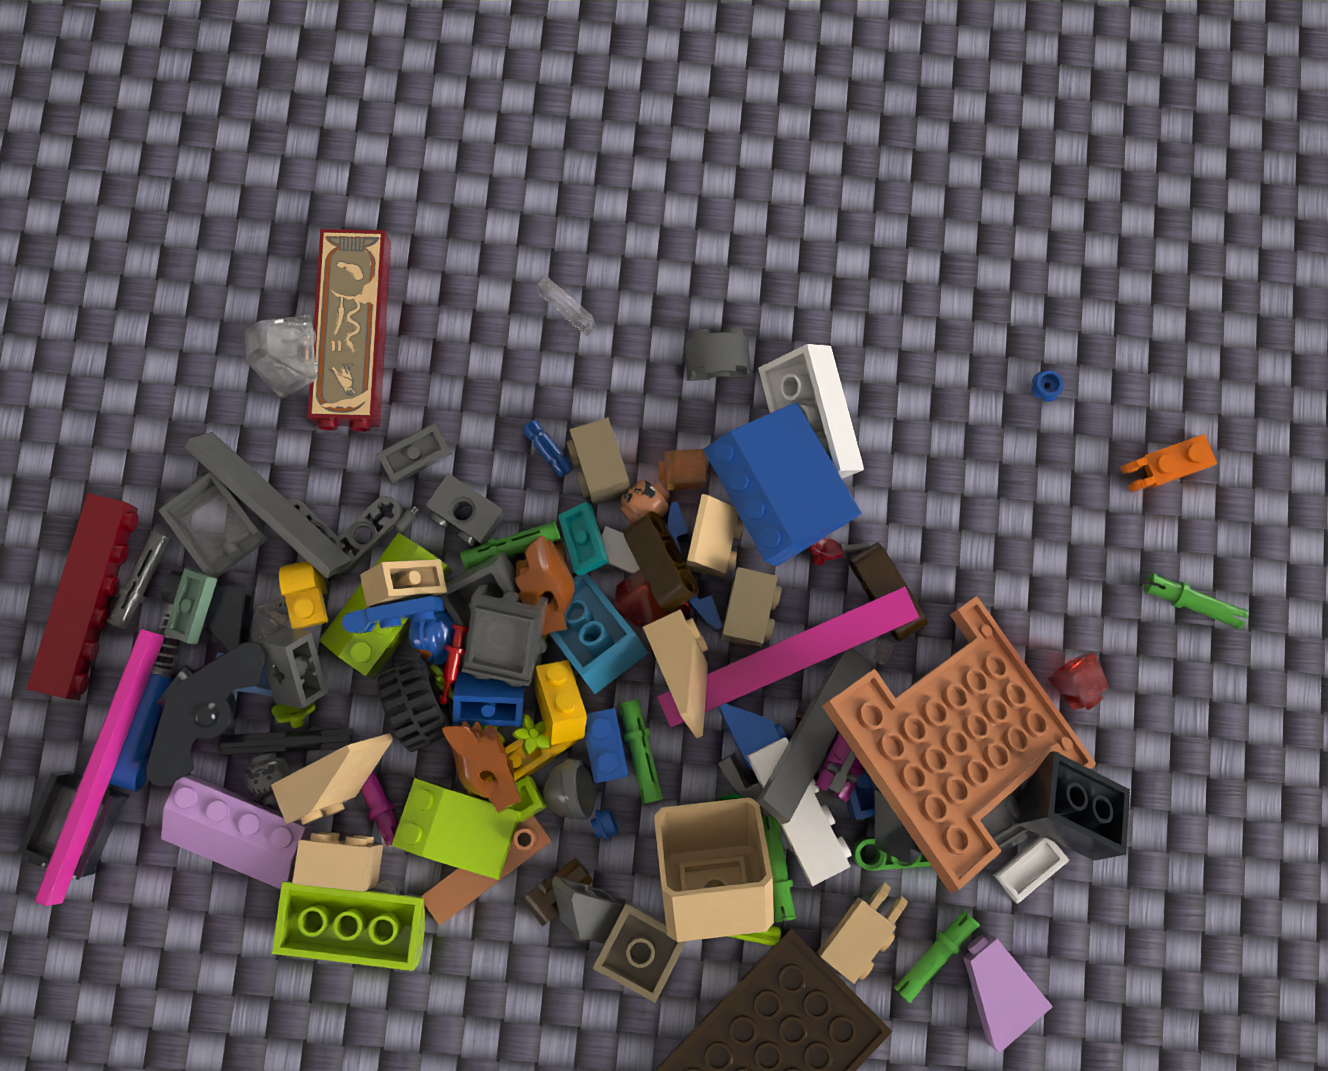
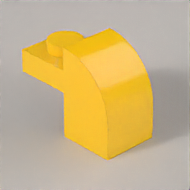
M307 560L281 566L279 570L281 595L285 596L292 629L300 630L328 623L323 594L328 593L324 576Z

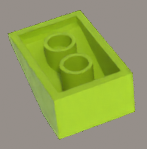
M414 778L391 846L424 858L499 880L521 812L507 808L498 813L491 801L433 781Z

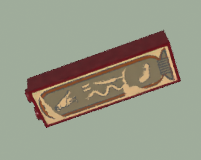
M320 229L307 416L320 430L335 431L338 429V426H349L351 430L366 432L370 431V427H380L391 241L385 230Z

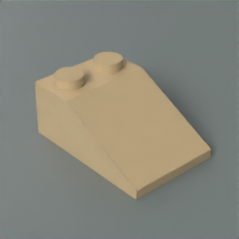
M678 610L644 626L643 629L678 711L697 739L703 736L708 662L703 652L709 649L693 618L686 620L682 611Z
M391 733L347 745L271 784L285 823L288 824L301 820L302 825H305L323 817L321 812L324 813L325 817L344 810L343 803L357 796L392 742Z

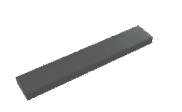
M213 432L188 440L185 446L186 450L326 579L349 567L352 562L350 557Z
M853 648L837 655L756 801L781 824L790 822L838 732V729L822 705L863 677L872 668V665Z

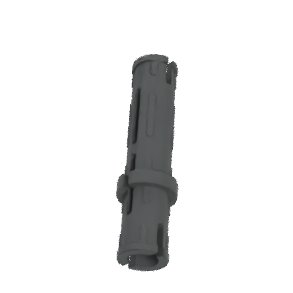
M152 530L150 531L145 546L124 588H119L118 594L120 596L106 622L128 630L129 623L139 603L143 604L146 599L143 595L168 543L171 541L169 537Z

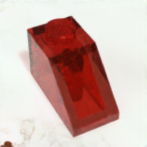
M640 569L616 585L614 606L622 617L628 618L635 626L644 627L678 610L682 611L686 620L690 618V606L687 603H684L672 612H666L662 609Z
M1094 652L1073 657L1048 677L1049 681L1073 710L1084 707L1090 710L1104 699L1101 694L1109 688L1098 657Z

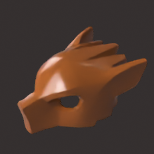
M539 536L524 550L526 560L517 561L515 581L520 589L519 598L524 604L536 606L541 597L548 598L542 637L554 632L567 630L565 613L575 593V582L565 563L563 543L554 545L550 539L546 542L544 536Z
M464 721L462 726H445L442 728L446 741L453 750L459 781L465 789L490 799L498 813L516 803L522 802L515 782L513 761L507 759L505 747L498 731L493 725H489L486 729L482 730L479 722H475L471 728L468 722ZM489 776L495 777L493 781H486V778Z

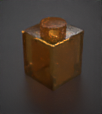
M703 449L664 451V461H658L659 481H666V490L706 487L705 453Z

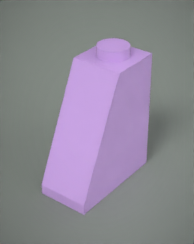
M981 935L968 945L967 949L969 952L963 958L986 1041L998 1053H1001L1053 1006L997 938L991 935L987 937Z

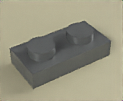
M434 423L377 453V456L391 482L395 485L452 453L437 425Z

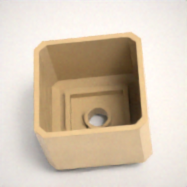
M748 797L661 808L654 815L667 936L676 942L766 932L774 923L773 876L760 804Z

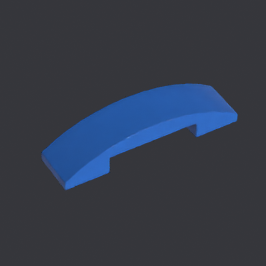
M677 501L671 503L667 527L681 552L678 541L687 539L689 532ZM696 595L687 601L693 612L706 626L715 633L722 630L723 625L712 595L700 600Z

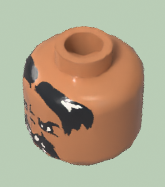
M641 480L621 497L623 506L620 508V511L630 524H633L649 511H654L663 518L669 512L666 499L670 496L659 482L652 485L646 480Z

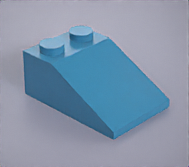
M586 573L573 578L575 593L565 613L567 630L551 633L550 636L593 693L596 694L649 653L636 633Z

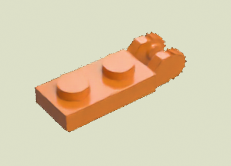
M1205 434L1146 454L1138 460L1121 466L1120 469L1123 474H1129L1140 468H1145L1148 478L1139 479L1128 485L1132 493L1150 486L1153 488L1210 468L1218 463Z

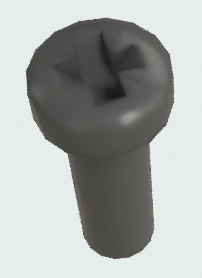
M869 543L839 544V548L844 551L843 556L846 553L860 552L870 546Z

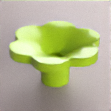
M313 702L303 709L278 704L272 708V714L276 717L277 722L285 723L290 721L292 728H299L304 725L306 715L315 710V704Z

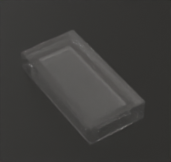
M544 277L537 284L540 296L581 332L588 336L593 331V316L551 279Z

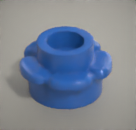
M1055 371L1038 372L1032 379L1033 386L1031 390L1034 396L1043 398L1046 402L1054 401L1057 399V395L1063 392V380ZM1045 383L1049 384V389L1044 387Z
M609 808L601 812L599 809H596V817L591 819L592 828L598 839L604 837L609 842L611 837L619 834L616 820Z

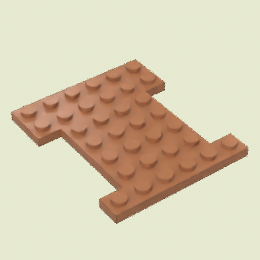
M977 596L950 614L969 643L901 694L894 697L878 672L873 669L822 705L950 893L960 890L1001 852L980 820L1038 769L1049 752L1055 751L1089 769L1096 765L1094 759Z

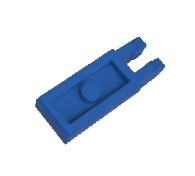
M429 596L349 612V614L346 613L343 616L341 625L349 633L362 634V632H372L377 624H380L381 629L401 626V619L414 617V622L435 619L434 613L444 611L443 599Z

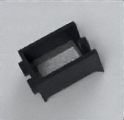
M70 771L51 773L17 851L28 856V862L37 866L48 867L82 776ZM107 787L73 874V880H80L82 877L96 873L97 870L95 869L121 807L129 798V795Z

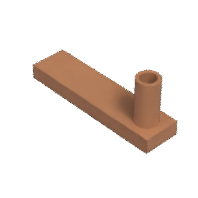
M533 815L517 825L499 880L458 868L421 896L424 897V905L438 925H442L553 840L536 816Z

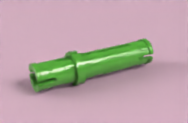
M555 521L498 540L492 538L486 544L460 551L464 568L468 570L503 551L507 557L523 553L539 536H544L546 542L549 539L553 543L559 542L561 538Z
M1151 573L1147 581L1159 585V588L1148 584L1144 586L1145 593L1168 600L1174 607H1186L1233 626L1238 630L1246 622L1234 618L1233 615L1245 619L1248 618L1247 609L1239 608L1193 590L1185 582L1175 583L1158 576L1156 573Z
M635 699L620 703L618 706L626 733L623 734L624 741H628L640 789L642 804L663 799V795L659 786L647 736L650 735L649 728L645 727L640 701Z
M772 815L769 817L762 816L773 876L774 922H782L785 918L786 921L796 919L790 887H793V880L788 877L780 825L778 820Z
M962 910L960 915L943 933L939 931L936 935L938 939L900 982L894 986L896 991L911 1004L912 1000L953 954L957 956L961 952L959 947L976 928H979V923L969 916L966 911Z

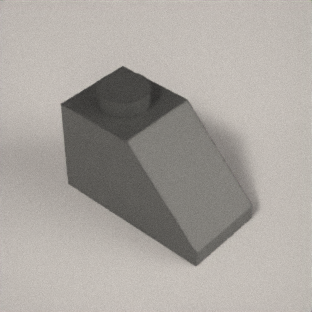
M555 876L552 885L560 920L571 929L570 935L584 944H588L590 940L604 944L623 906L603 889Z

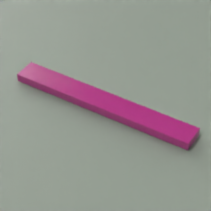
M906 587L707 674L705 713L920 618ZM670 691L657 696L670 728L685 722L678 711Z
M143 629L139 630L37 892L36 903L44 906L63 903L165 639L163 635Z

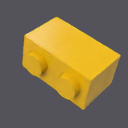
M569 660L535 666L534 692L550 744L556 745L584 739L587 714Z

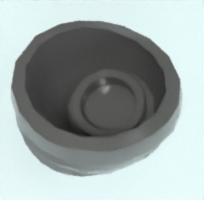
M567 758L566 761H562L552 768L545 780L543 799L547 808L563 818L583 820L591 817L596 800V785L593 775L583 761L576 758Z

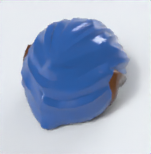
M444 609L443 612L434 613L435 619L429 621L414 622V617L410 618L409 640L412 648L421 654L420 658L433 665L446 662L448 651L444 647L446 644L452 645L455 629L452 626L455 622L447 609Z

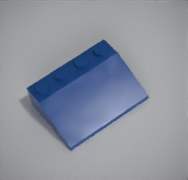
M797 402L733 429L703 448L763 560L778 567L862 514Z

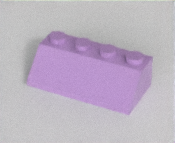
M185 775L175 782L164 806L161 839L281 889L282 881L292 882L299 840L310 838L315 825L310 823L302 825L301 820L286 824L279 810L267 805L264 806L262 803L197 776Z

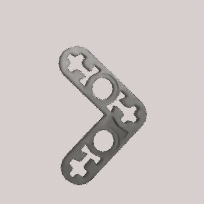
M388 496L380 497L338 537L302 501L294 498L286 499L296 509L301 508L299 512L317 528H322L325 531V535L344 553L349 549V547L344 545L347 540L354 548L359 550L356 555L351 550L346 554L352 559V562L347 569L337 573L338 575L351 572L395 528L394 525L403 514V509L397 500ZM384 505L388 508L394 505L391 510L394 514L393 518L389 519L386 516L382 518L378 524L383 528L378 531L376 526L369 522L368 519L372 516L377 521L383 515L380 509ZM361 527H368L372 531V539L367 544H358L355 541L356 531Z

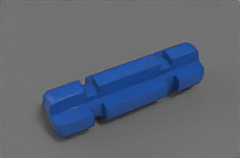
M537 420L530 421L523 428L524 434L530 441H534V446L548 464L553 465L552 469L561 478L566 476L573 469L572 463L566 456H562V451L548 433H544V428Z

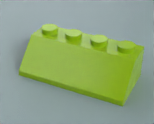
M398 532L374 566L381 562L437 560L438 558ZM441 561L444 580H446L453 570ZM361 583L319 641L361 674L374 679L408 633L410 618L401 619V626L381 629L380 624H377L372 632L356 634L345 631V628L341 625L343 616L346 613L349 614V612L367 608Z
M282 881L272 954L414 971L421 962L425 932L424 897L292 884L293 882Z

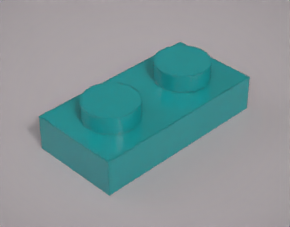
M584 502L558 515L576 574L582 576L609 563L592 505Z

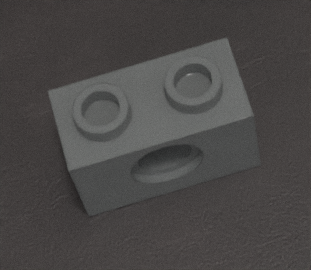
M449 473L425 505L432 513L429 517L431 520L445 529L448 525H451L459 531L457 537L472 547L475 543L479 545L488 543V540L506 517L502 508ZM461 507H472L473 512L469 519L460 521L456 518L457 511Z

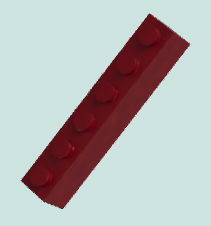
M87 493L26 688L27 690L79 701L81 695L87 690L89 685L88 671L91 662L96 659L99 652V635L101 629L106 626L107 619H109L108 606L110 599L118 590V573L121 564H124L128 557V540L131 532L136 529L138 524L137 507L124 501Z

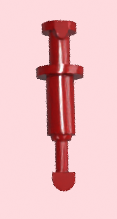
M453 624L452 628L455 629L452 645L446 644L444 647L448 651L442 677L444 678L445 685L442 695L439 696V701L443 705L448 704L451 697H448L451 683L456 681L461 656L466 652V648H463L462 644L465 632L469 631L468 626Z

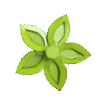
M432 665L430 669L436 679V684L442 692L445 685L444 678H442L443 672L436 665ZM450 687L448 697H451V700L453 699L454 689L452 687Z
M524 714L522 718L523 728L517 729L512 733L515 738L524 741L522 743L524 753L528 755L536 748H550L548 739L543 735L546 730L544 722L541 721L534 725L530 716Z

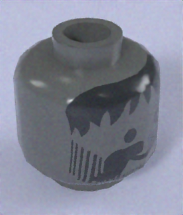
M276 752L250 759V765L243 770L249 798L255 801L262 800L264 806L277 803L271 784L291 775L287 760L283 757H277Z

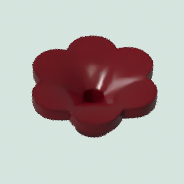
M826 537L807 548L813 554L811 561L820 566L824 564L825 559L834 560V558H841L844 554V551L839 548L837 541L827 539Z

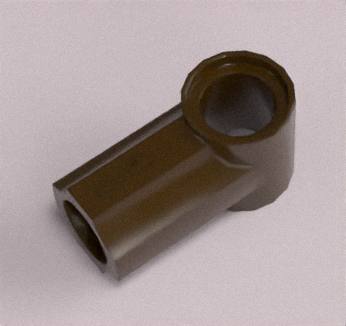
M577 858L569 861L549 880H543L521 898L542 927L559 914L552 885L555 876L590 885L594 881Z

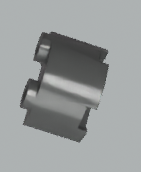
M737 327L727 328L724 330V333H711L708 329H698L691 332L692 338L685 343L687 381L710 380L715 377H727L729 379L751 378L749 340L743 335V329Z

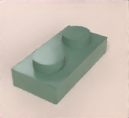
M184 568L164 634L185 643H198L217 578Z

